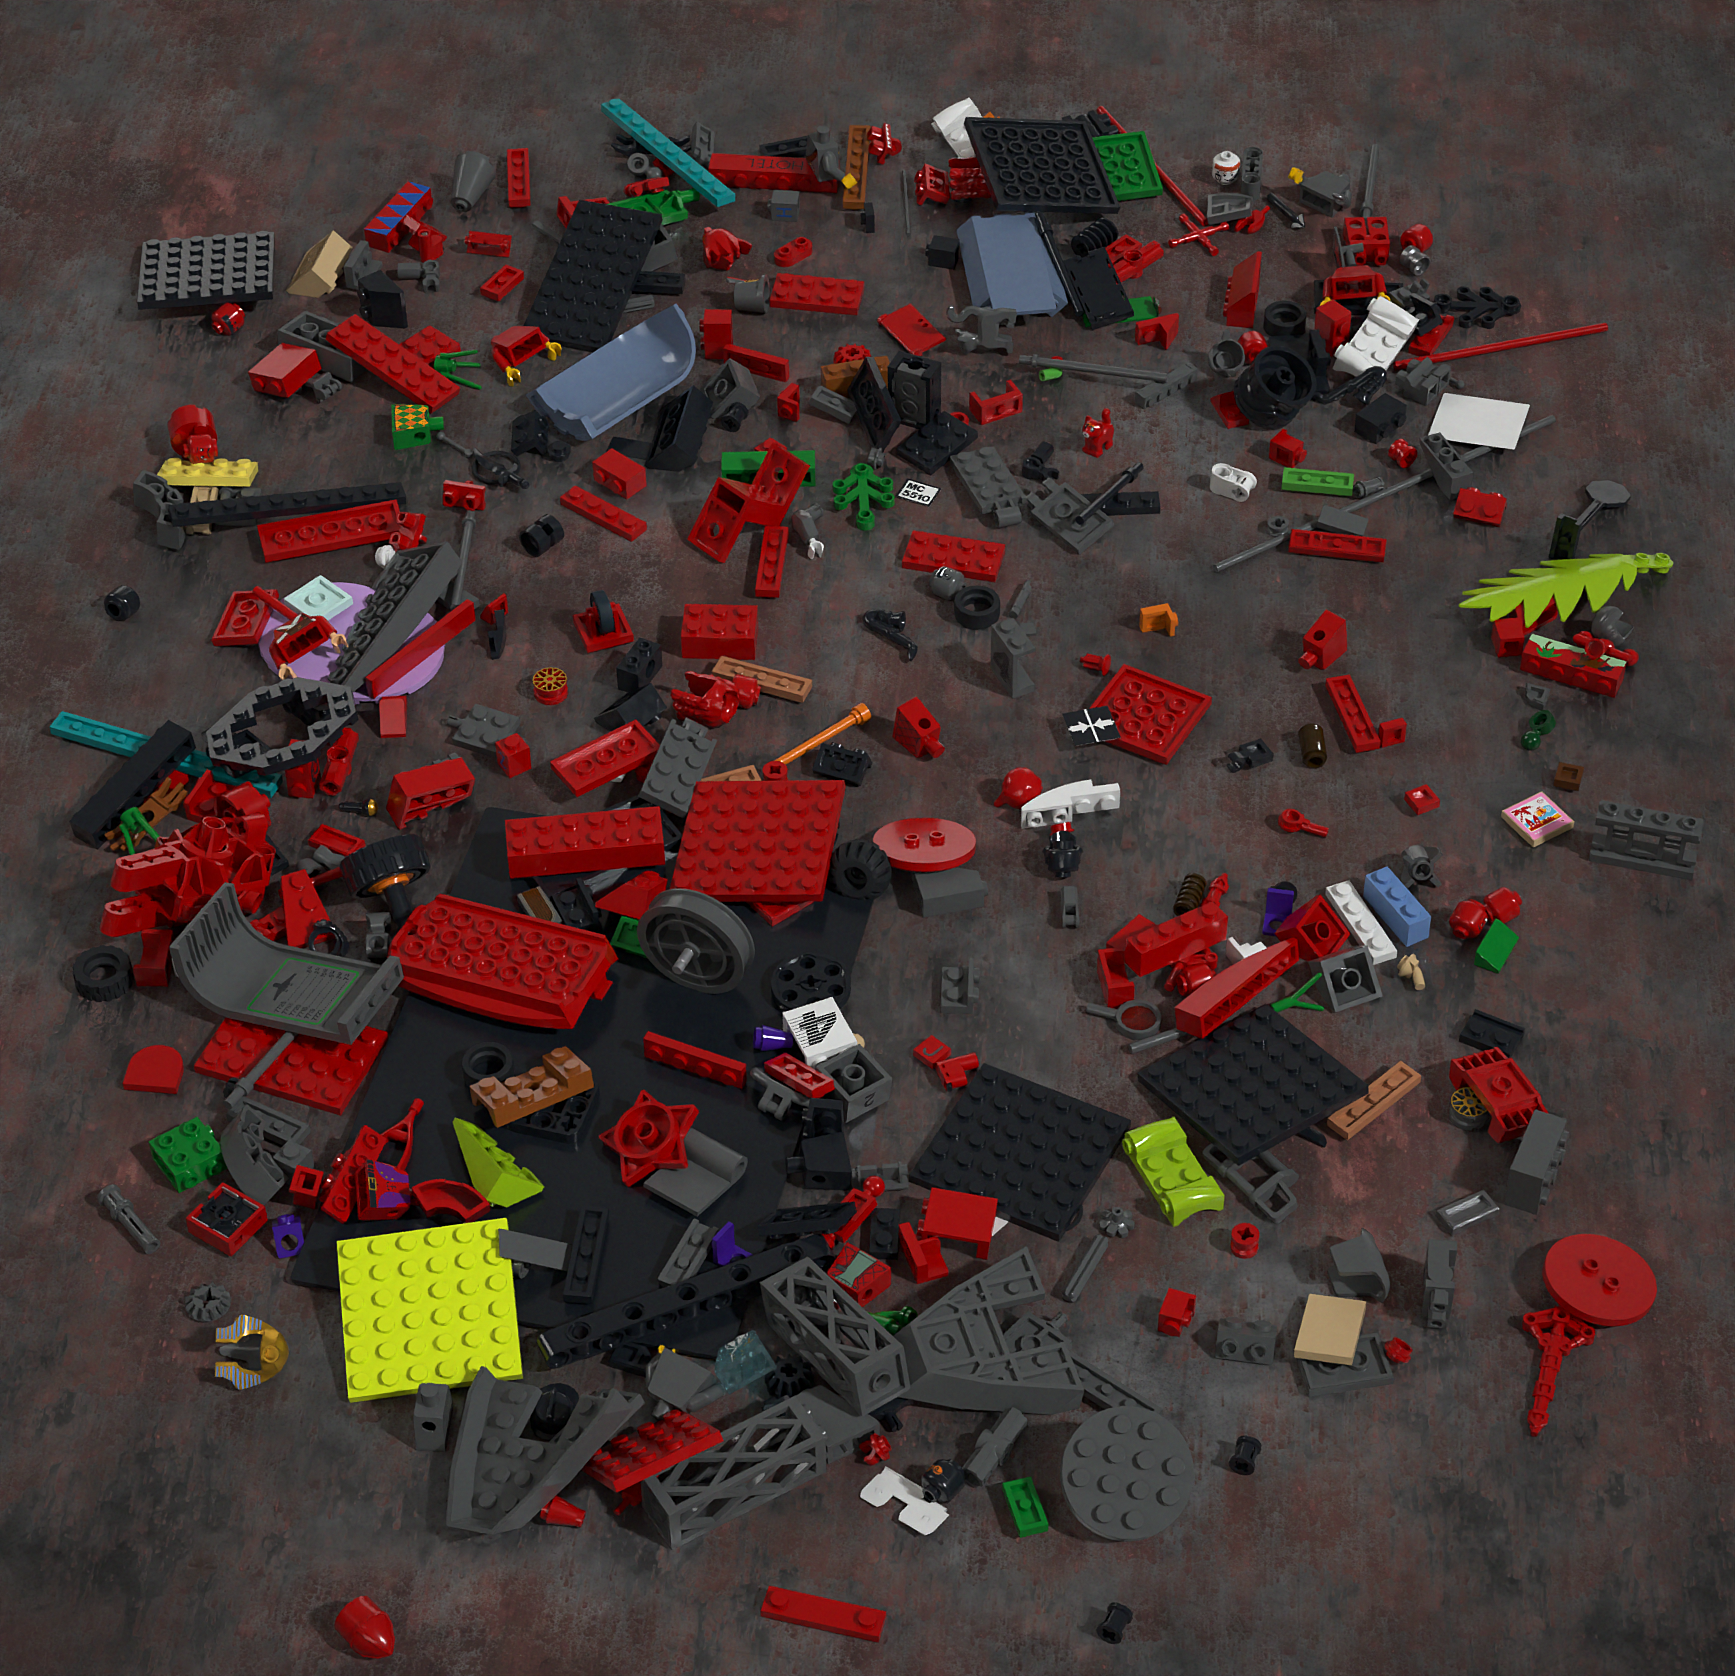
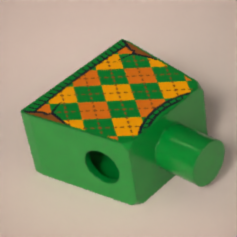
M391 404L394 450L431 443V431L444 430L443 416L430 417L427 405Z

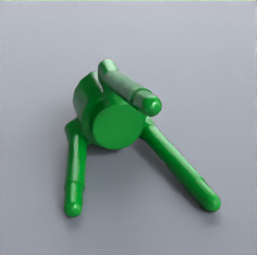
M477 350L440 353V355L436 356L434 369L440 374L478 390L482 389V386L451 375V372L456 371V367H481V363L457 362L456 359H452L477 354Z
M138 807L130 808L121 815L120 819L123 824L119 828L124 834L130 855L135 854L129 832L138 834L145 830L156 842L159 834L146 821Z

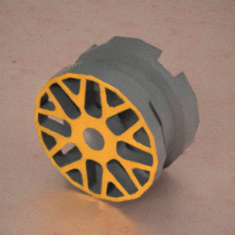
M1465 1087L1453 1093L1449 1108V1119L1452 1124L1462 1130L1472 1131L1475 1127L1480 1129L1487 1121L1488 1111L1479 1098L1475 1096L1476 1094L1471 1092L1473 1090Z

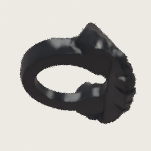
M326 919L318 920L317 923H314V930L308 940L309 950L316 951L314 940L319 934L331 932L336 937L337 942L330 955L344 957L348 953L349 942L344 933L340 931V928L336 924H332L331 921H326Z

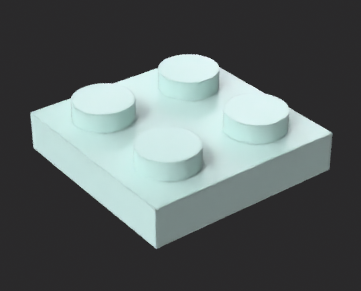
M320 575L284 598V603L298 615L302 613L309 616L320 615L330 620L353 605L352 596Z

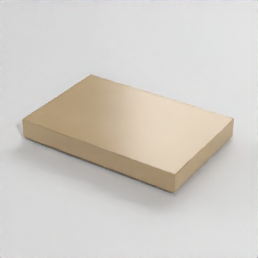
M1309 1294L1294 1349V1357L1352 1365L1366 1311V1301Z

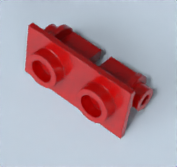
M469 231V236H465L467 253L509 257L512 235Z

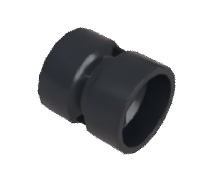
M550 514L543 515L519 534L521 545L533 557L541 556L550 547L556 545L564 538L562 525Z

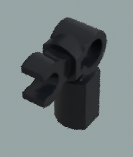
M1042 441L1031 456L1023 460L1022 476L1024 478L1040 479L1042 482L1047 478H1051L1053 481L1059 478V471L1057 469L1046 468L1044 465L1054 452L1052 444Z

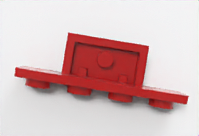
M367 1125L360 1129L352 1147L344 1154L339 1153L334 1158L331 1167L334 1169L331 1174L329 1173L324 1178L320 1186L323 1189L319 1200L323 1202L321 1210L342 1224L347 1221L357 1201L355 1171L366 1160L376 1162L386 1143L385 1137Z

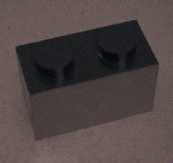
M1384 393L1356 414L1354 432L1377 444L1382 439L1387 438L1398 427L1404 425L1407 418V405Z

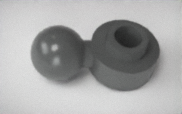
M635 153L629 157L627 165L632 175L643 176L646 174L647 179L663 177V172L660 168L649 167L648 158L644 154ZM637 164L642 165L639 169L635 168Z

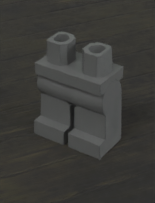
M1428 1239L1423 1271L1421 1317H1427V1327L1445 1328L1446 1319H1450L1455 1291V1282L1452 1279L1457 1254V1241Z

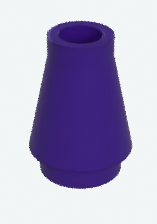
M765 1025L754 1028V1049H760L761 1052L792 1048L793 1035L791 1032Z

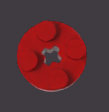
M185 405L179 407L171 414L172 417L168 420L167 424L171 446L184 460L189 461L188 458H184L182 444H186L189 435L208 433L217 442L214 418L208 409L204 407L203 409L196 408V405Z
M249 781L226 791L214 800V810L217 818H237L260 812L266 817L268 827L271 826L268 811L271 805L265 794H260Z

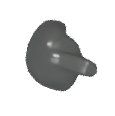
M1225 329L1221 340L1210 349L1208 363L1215 373L1226 377H1235L1236 372L1244 365V349L1240 343L1231 339L1230 331Z

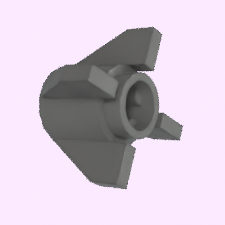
M1414 845L1401 853L1404 868L1400 881L1407 889L1415 882L1414 879L1426 880L1429 878L1437 887L1442 885L1439 878L1433 872L1434 863L1443 856L1438 847Z

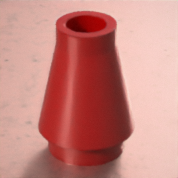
M556 1495L542 1508L540 1519L546 1520V1524L581 1528L586 1510H582Z

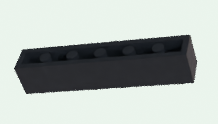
M170 720L158 728L155 734L139 748L131 759L126 761L122 768L113 777L109 778L106 784L89 799L86 805L73 815L69 822L74 836L98 850L107 840L104 834L114 830L121 823V815L130 808L139 807L196 749L192 732Z

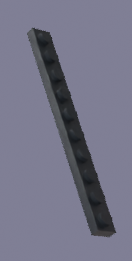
M391 482L388 484L168 505V514L172 527L331 512L396 499L398 505L406 504V494L401 482Z

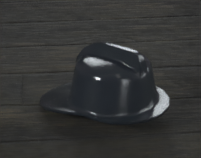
M549 1384L540 1389L543 1393L530 1416V1423L534 1434L542 1440L550 1441L567 1424L579 1401V1395L576 1390L567 1384Z

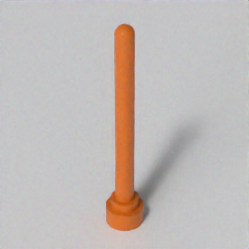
M859 703L851 709L849 716L774 761H780L787 765L853 724H865L871 720L869 709L865 704Z

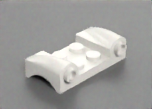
M970 98L944 109L933 117L934 122L931 123L937 134L941 133L958 158L976 157L965 129L964 121L966 117L982 116Z
M1381 296L1378 299L1373 298L1367 307V310L1370 311L1369 315L1350 343L1347 342L1345 346L1341 344L1336 350L1334 356L1337 359L1333 369L1350 373L1356 377L1373 366H1381L1387 370L1414 332L1419 319Z

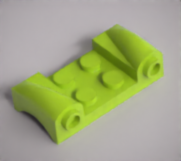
M1175 1117L1153 1122L1125 1132V1139L1122 1140L1125 1153L1129 1155L1160 1205L1162 1212L1167 1216L1173 1227L1178 1226L1183 1220L1198 1211L1207 1209L1223 1210L1225 1196L1212 1176L1207 1177L1186 1144L1187 1136Z

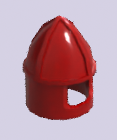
M360 1596L353 1599L340 1611L334 1623L335 1630L349 1643L353 1651L363 1657L382 1659L393 1654L395 1644L393 1624L389 1615L382 1611L368 1596Z

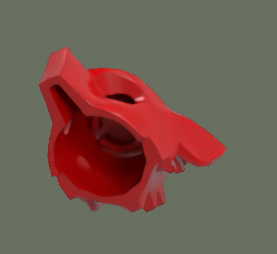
M710 227L704 228V235L702 237L703 261L707 268L730 270L735 260L739 259L741 254L748 255L752 248V244L737 238L727 229L718 228L712 230Z

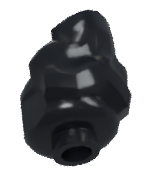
M1058 831L1049 837L1050 845L1045 846L1042 850L1045 863L1048 865L1049 871L1055 872V877H1071V872L1078 871L1083 849L1076 845V837L1067 831Z

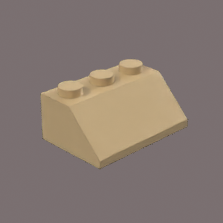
M333 230L306 252L286 291L289 294L317 298L325 292L329 294L336 286L335 280L342 275V267H344L349 259V254L353 247Z

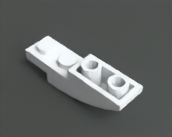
M1090 779L1070 783L1047 791L1021 807V827L1024 829L1072 822V814L1119 808V785L1114 783L1093 786Z

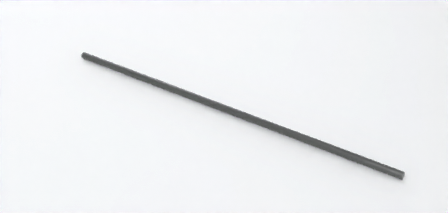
M1550 415L1523 427L1519 438L1556 422L1555 416ZM1483 445L1460 455L1464 462H1467L1498 447ZM1428 469L1339 510L1352 513L1433 477V472L1431 469ZM1318 519L1295 529L1308 531L1318 528L1316 527ZM1291 531L1214 564V571L1219 572L1289 541Z

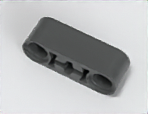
M1248 147L1243 153L1241 194L1252 196L1254 201H1256L1260 197L1263 151L1258 147Z

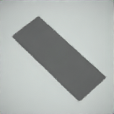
M498 1229L500 1257L568 1271L572 1244Z

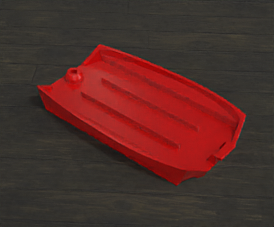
M441 893L427 905H420L414 909L406 923L391 941L387 958L390 955L396 956L400 959L404 975L403 980L398 985L401 988L488 1017L523 1025L555 1029H573L589 998L602 1001L613 984V981L606 979V972L618 960L608 939L603 934Z

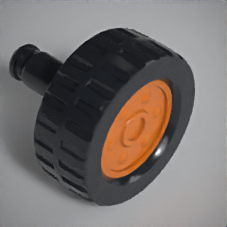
M416 834L399 835L377 841L356 850L340 862V871L350 896L361 899L384 894L393 920L398 926L397 931L403 927L413 912L404 886L426 875L431 867L422 840Z

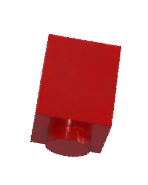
M518 733L495 742L497 764L509 778L532 769L530 747Z

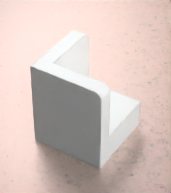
M1230 937L1226 943V957L1232 964H1235L1252 954L1266 949L1262 942L1252 946L1249 943L1240 946L1233 937Z

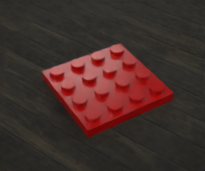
M1123 664L1089 709L1102 706L1109 707L1121 738L1105 740V742L1167 765L1211 706L1212 697Z
M676 1409L663 1415L664 1420H659L655 1423H644L637 1427L636 1432L628 1436L623 1434L613 1438L610 1441L611 1444L603 1448L600 1447L581 1471L613 1491L619 1492L724 1440L720 1430L686 1412Z

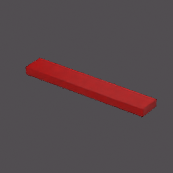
M468 599L462 602L367 675L365 680L368 696L375 699L476 621L474 602Z

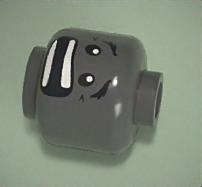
M947 566L934 570L929 580L932 593L948 601L955 600L956 594L967 586L964 582V575L960 571Z

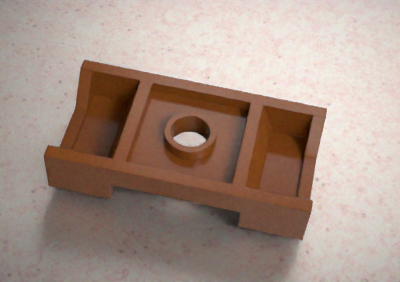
M566 1046L556 1048L542 1056L543 1065L540 1067H534L526 1073L510 1077L502 1083L492 1076L469 1086L472 1103L474 1106L484 1104L488 1108L494 1125L498 1128L593 1088L592 1072Z

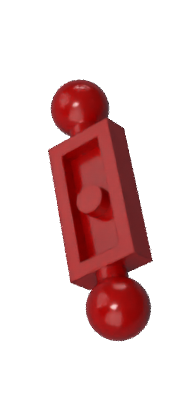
M869 1176L863 1183V1191L853 1188L842 1200L841 1203L855 1202L857 1213L848 1220V1223L840 1226L837 1232L822 1234L832 1251L835 1247L834 1241L837 1240L844 1244L877 1206L876 1198L881 1196L885 1190V1183L879 1176Z

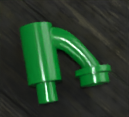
M905 1306L902 1310L868 1312L892 1336L918 1317L917 1311L910 1306Z

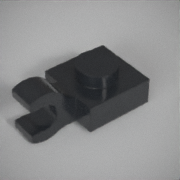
M1260 738L1239 745V752L1230 753L1228 758L1232 763L1227 764V768L1232 773L1240 771L1246 764L1254 768L1272 762L1274 753Z

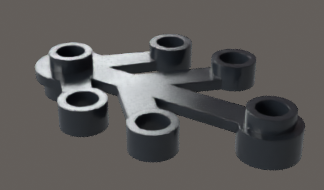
M1461 286L1457 289V298L1462 301H1452V298L1447 294H1438L1434 297V302L1439 306L1441 314L1447 313L1450 309L1472 310L1459 317V326L1462 328H1470L1474 319L1489 310H1496L1490 315L1487 314L1482 317L1481 326L1485 329H1492L1495 326V321L1504 315L1511 316L1517 314L1521 310V303L1517 297L1512 295L1502 297L1493 292L1490 287L1480 288L1478 296L1470 288Z

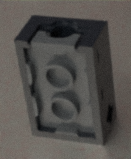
M898 351L888 365V391L900 416V424L921 429L941 413V362Z

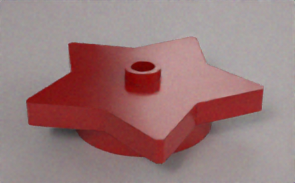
M642 1090L634 1106L621 1116L617 1125L599 1135V1139L607 1147L620 1155L622 1181L627 1187H630L655 1169H686L688 1167L684 1138L699 1113L695 1105L666 1106L658 1102L648 1092Z

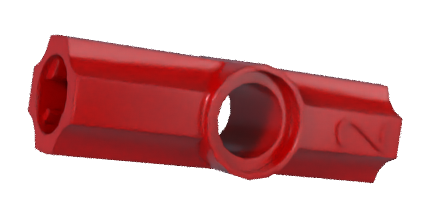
M1155 240L1138 250H1127L1123 255V259L1113 265L1120 282L1122 283L1128 278L1137 279L1141 277L1143 269L1162 258L1164 251L1160 243Z
M344 727L342 729L343 735L327 750V763L319 783L320 790L324 791L327 795L336 796L337 793L341 792L346 777L352 772L351 761L359 735L351 728Z

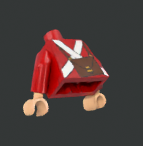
M302 613L273 631L275 639H273L269 647V653L277 669H280L279 677L281 680H284L288 675H292L293 678L297 677L291 667L287 666L288 664H291L327 640L331 639L336 653H341L338 647L339 644H344L348 648V643L343 634H336V629L325 617L320 615L309 616Z

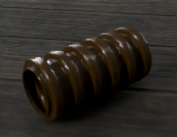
M1189 873L1184 877L1173 906V912L1176 916L1198 908L1207 884L1203 876L1197 873Z

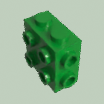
M198 1117L184 1122L180 1126L149 1141L152 1159L178 1193L193 1188L200 1182L218 1175L227 1169L222 1155L221 1141L217 1142L215 1140L211 1127L208 1124L204 1125Z

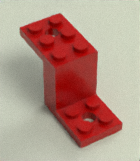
M772 443L752 484L721 477L717 478L687 540L717 561L725 563L746 521L766 526L781 525L810 465L780 445ZM782 469L784 472V476L782 480L779 481L778 473ZM718 524L719 533L714 536L713 529Z

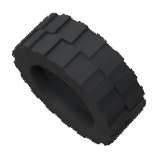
M112 945L92 947L82 952L75 959V964L73 963L72 972L76 989L87 1000H94L96 1002L112 1001V999H117L122 994L128 992L129 987L133 984L134 974L131 960L128 954L123 952L121 948H116ZM102 967L116 969V974L108 979L94 980L90 977V973Z

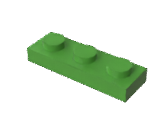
M1284 467L1281 490L1352 496L1354 474Z

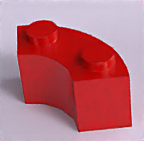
M434 1179L412 1187V1195L427 1218L436 1214H450L459 1218L463 1223H471L490 1212L488 1201L476 1189L465 1183L462 1184L446 1179Z

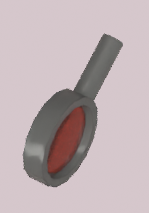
M1136 999L1127 1001L1119 1009L1088 1003L1086 1013L1116 1020L1118 1031L1124 1037L1131 1040H1141L1156 1035L1160 1030L1161 1013L1153 1003L1146 1000Z

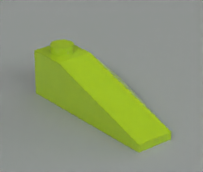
M454 1118L453 1125L473 1186L488 1201L490 1206L498 1204L509 1207L542 1192L544 1186L536 1176L526 1167H523L521 1170L513 1163L515 1157L496 1147L497 1142L476 1124Z

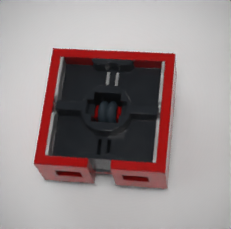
M224 1182L207 1197L208 1202L205 1205L199 1204L186 1217L189 1233L230 1257L268 1221L264 1205Z

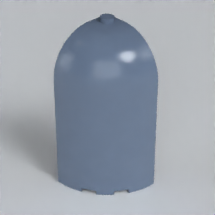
M676 303L655 314L527 393V398L541 416H547L555 423L554 428L565 436L571 434L575 436L576 440L581 441L593 439L687 377L694 364L696 346L693 332L685 318L684 312Z

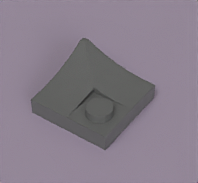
M1238 193L1208 195L1207 219L1209 225L1252 216V208L1255 204L1254 198Z

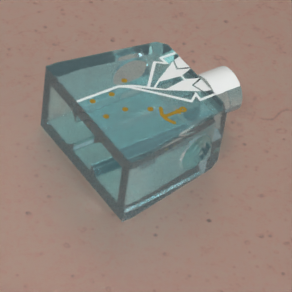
M752 1330L738 1336L734 1341L718 1350L714 1372L730 1395L773 1371L777 1366L756 1332Z

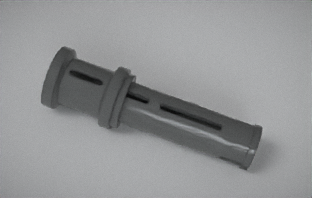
M112 1184L100 1191L97 1201L101 1206H105L110 1211V1217L114 1221L121 1222L147 1254L155 1252L160 1247V1241L136 1215L133 1203L121 1195L120 1188Z

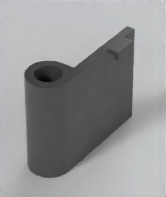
M690 1128L684 1138L688 1167L686 1169H659L644 1182V1188L698 1217L741 1178L746 1170L748 1159L705 1134Z

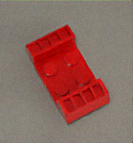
M1498 1047L1461 1058L1451 1059L1449 1078L1456 1090L1465 1087L1473 1090L1492 1116L1488 1133L1498 1144L1523 1137L1534 1110L1548 1113L1542 1103L1541 1095L1515 1061L1512 1058H1508Z

